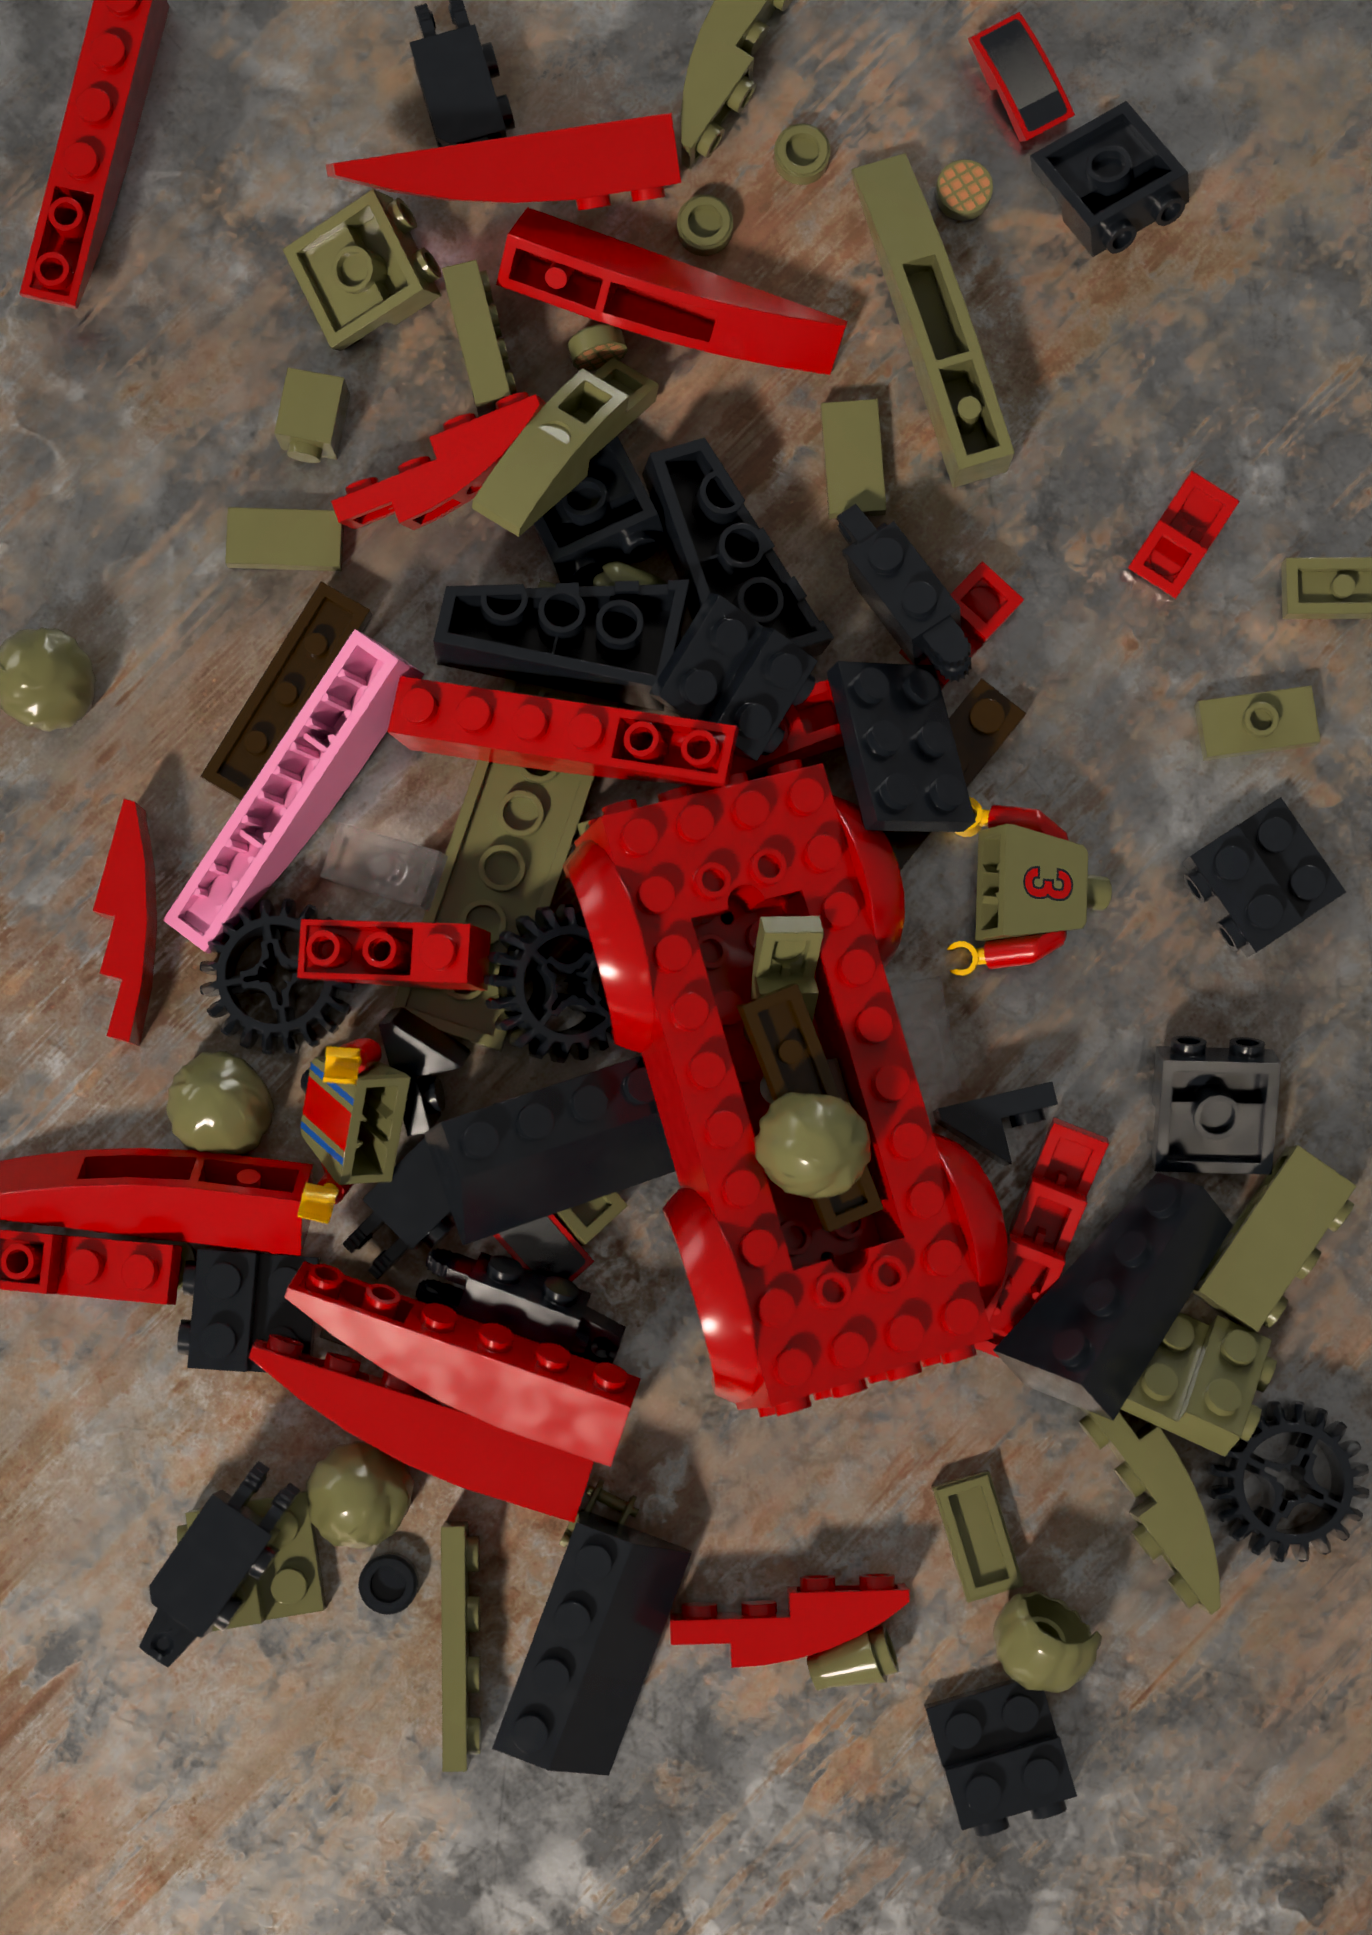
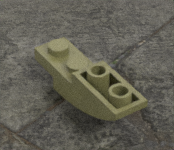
M714 0L694 45L683 88L681 164L689 170L692 169L701 155L709 158L716 150L725 133V128L722 127V124L731 111L734 110L740 113L750 101L757 86L753 81L754 57L752 56L761 47L768 34L769 26L766 23L777 8L783 12L793 0Z
M614 357L594 374L582 368L541 408L507 449L473 499L472 509L520 537L587 477L590 459L656 401L659 384Z
M1080 1408L1086 1416L1080 1419L1078 1423L1099 1450L1108 1445L1119 1459L1121 1464L1114 1471L1125 1487L1135 1498L1142 1493L1147 1497L1146 1500L1129 1512L1139 1525L1131 1531L1132 1535L1152 1560H1155L1160 1555L1175 1573L1167 1581L1186 1607L1190 1609L1195 1604H1198L1201 1609L1212 1615L1221 1608L1220 1579L1214 1542L1195 1486L1179 1455L1161 1428L1152 1423H1147L1134 1433L1120 1413L1117 1414L1113 1421Z

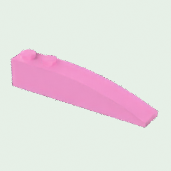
M354 629L171 906L163 921L201 950L211 953L208 941L217 940L221 942L227 936L223 932L222 923H231L235 927L241 921L239 917L240 908H245L246 906L251 910L294 860L359 774L388 730L400 676L422 679L424 673L383 644Z

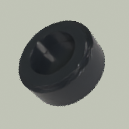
M393 1552L379 1554L372 1558L361 1571L358 1583L359 1593L363 1602L371 1610L386 1615L396 1614L406 1609L416 1597L419 1589L418 1571L415 1565L401 1554Z

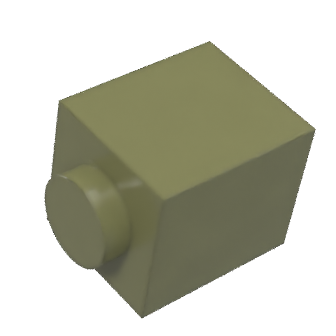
M287 368L274 434L281 449L287 450L289 457L307 463H320L321 457L337 460L350 399V392L344 377Z

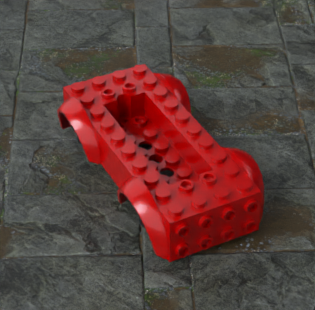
M799 759L772 766L767 769L768 776L750 781L745 772L729 775L727 787L713 786L714 789L696 794L693 793L692 786L678 787L657 796L658 803L638 807L636 799L610 804L601 809L603 816L588 822L589 828L574 842L576 849L563 864L566 878H570L577 895L592 943L607 1000L614 1042L625 1049L642 1053L681 1188L677 1190L662 1209L675 1238L695 1301L712 1370L711 1383L714 1393L723 1399L736 1403L738 1410L757 1408L760 1418L774 1414L782 1416L812 1406L809 1395L812 1394L816 1401L828 1397L833 1399L864 1391L868 1389L865 1378L868 1379L869 1384L883 1380L890 1382L923 1372L922 1367L941 1362L942 1365L976 1356L977 1352L974 1344L994 1338L986 1309L1001 1288L1007 1267V1233L1002 1209L992 1183L978 1161L962 1145L942 1135L933 1133L884 970L891 962L900 944L905 921L904 888L895 854L883 831L865 829L859 805L832 795L823 763L803 768ZM819 916L824 930L814 975L819 995L812 1023L826 1060L835 1057L838 1059L851 1106L866 1121L871 1140V1160L867 1166L884 1208L831 1232L823 1230L811 1198L785 1192L770 1180L764 1168L755 1157L754 1139L760 1132L759 1121L762 1116L768 1113L771 1103L767 1102L761 1094L760 1082L763 1073L752 1045L748 1043L744 1036V1024L737 1006L751 999L752 972L760 917Z

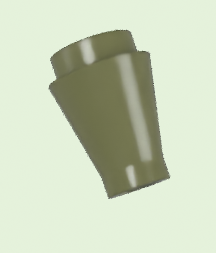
M884 1625L870 1629L862 1635L831 1649L807 1656L809 1673L817 1691L830 1687L887 1682L888 1675L899 1672L896 1652L889 1632Z

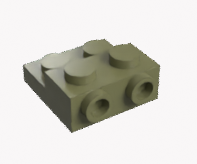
M372 189L282 249L332 349L342 351L386 322L397 325L441 297L434 282L442 276L439 265L426 248L422 247L418 250L410 234L417 227L415 217L406 203L400 198L393 200L391 196Z
M1180 1312L1121 1410L1225 1457L1239 1439L1248 1441L1258 1425L1262 1409L1253 1405L1252 1401L1256 1390L1262 1393L1266 1390L1276 1368L1277 1360L1267 1356L1272 1340L1218 1315L1209 1326Z
M307 1491L299 1493L277 1526L281 1531L272 1542V1545L280 1551L259 1581L250 1575L237 1593V1596L245 1602L226 1629L261 1624L265 1620L324 1611L327 1608L315 1526L311 1523L308 1513ZM275 1496L249 1500L246 1506L264 1518L271 1508V1503ZM202 1508L193 1509L185 1513L187 1524L178 1525L177 1543L180 1542ZM215 1626L211 1632L219 1631L220 1629Z

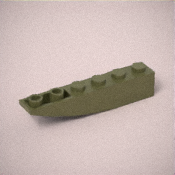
M906 153L853 168L851 175L952 487H959L1007 472L1015 454L961 290Z

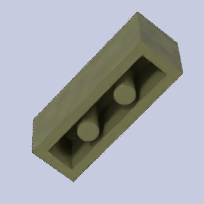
M1299 1145L1286 1147L1273 1165L1272 1175H1267L1236 1219L1192 1293L1234 1323L1249 1330L1258 1332L1262 1325L1267 1328L1272 1327L1288 1304L1289 1300L1283 1294L1295 1276L1303 1280L1320 1258L1321 1251L1316 1246L1327 1229L1335 1232L1351 1213L1354 1203L1348 1200V1198L1357 1186Z

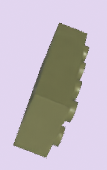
M476 259L443 267L442 272L478 417L497 410L495 403L506 396L517 393L513 373H505V371L511 369L504 338L496 339L502 337L496 306L492 304L494 302L486 270L479 271Z

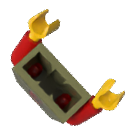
M969 797L972 810L977 815L975 818L976 822L964 832L955 833L962 837H971L978 833L975 940L986 942L984 947L975 948L966 941L952 943L947 948V951L967 948L972 953L973 958L968 968L949 970L951 973L958 976H966L972 974L978 965L986 964L989 969L1033 964L1063 946L1068 931L1084 928L1087 922V909L1103 911L1108 907L1112 895L1110 880L1105 876L1088 875L1087 849L1084 845L1070 842L1067 832L1039 809L992 805L990 810L982 809L976 799Z
M360 1038L339 1047L326 1046L325 1056L315 1057L310 1067L302 1075L301 1088L306 1095L300 1125L301 1135L320 1160L325 1174L317 1185L305 1183L297 1217L329 1224L334 1204L342 1201L354 1184L392 1181L410 1077L397 1069L379 1062L382 1058L381 1047L373 1039Z

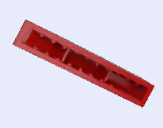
M672 113L326 164L328 177L388 192L446 201L501 204L576 199L577 210L611 206L610 194L631 191L632 202L666 197L664 186L681 183Z

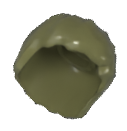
M43 627L37 630H19L13 636L5 639L0 646V707L7 715L25 726L51 732L55 729L73 727L89 712L94 701L96 677L93 673L90 658L78 646L76 639L60 629Z
M227 1051L215 1053L202 1052L181 1067L180 1071L174 1075L172 1085L168 1088L169 1098L166 1112L172 1123V1133L188 1150L246 1156L252 1150L258 1148L262 1135L267 1132L272 1124V1114L275 1108L268 1087L253 1067L244 1059L237 1058Z
M790 1092L778 1098L770 1105L768 1113L760 1119V1132L754 1139L755 1157L764 1168L770 1180L787 1193L814 1199L842 1195L850 1190L853 1183L862 1177L865 1166L871 1160V1140L866 1121L853 1109L849 1102L829 1095Z
M364 1441L339 1444L331 1450L325 1459L317 1462L314 1471L310 1474L306 1483L307 1501L309 1504L308 1513L311 1523L318 1529L320 1535L333 1546L365 1549L378 1545L396 1532L410 1508L414 1480L410 1475L409 1465Z
M1037 1591L1014 1595L1000 1610L993 1628V1639L996 1643V1659L1002 1663L1006 1674L1027 1690H1044L1054 1693L1068 1690L1086 1676L1096 1661L1097 1650L1101 1645L1102 1635L1097 1630L1092 1635L1090 1626L1083 1623L1079 1613L1076 1610H1070L1064 1601L1050 1598L1044 1593Z

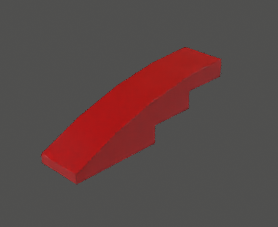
M124 799L93 912L105 919L114 921L99 974L121 982L107 1037L140 1046L153 984L157 938L156 878L146 811L135 801Z
M1053 1117L1007 1232V1267L1002 1286L986 1309L994 1338L974 1344L975 1349L1000 1358L993 1349L1059 1279L1066 1263L1065 1255L1087 1205L1088 1192L1109 1145L1108 1138Z

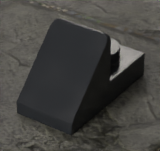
M403 1007L394 1008L380 1022L379 1028L389 1066L410 1077L403 1116L407 1136L423 1134L434 1127L441 1116V1111L445 1110V1094L442 1082L438 1076L432 1077L431 1074L462 1067L471 1051L465 1045Z
M1051 1081L938 1108L933 1111L935 1123L1006 1166L1012 1164L1001 1119L1009 1117L1012 1128L1044 1121L1046 1118L1043 1109L1053 1107L1058 1102L1053 1082Z

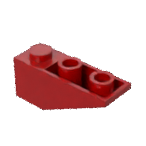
M301 919L297 978L427 989L488 991V985L484 984V976L489 974V960L487 956L490 954L491 932L472 924Z

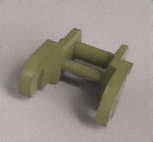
M602 1479L598 1481L596 1487L588 1485L585 1493L591 1495L585 1511L591 1512L597 1500L621 1512L618 1523L622 1525L625 1524L629 1515L636 1517L639 1509L633 1507L637 1499L636 1496L633 1495L627 1502L603 1490L604 1480ZM579 1510L575 1522H569L559 1542V1545L565 1548L580 1514Z

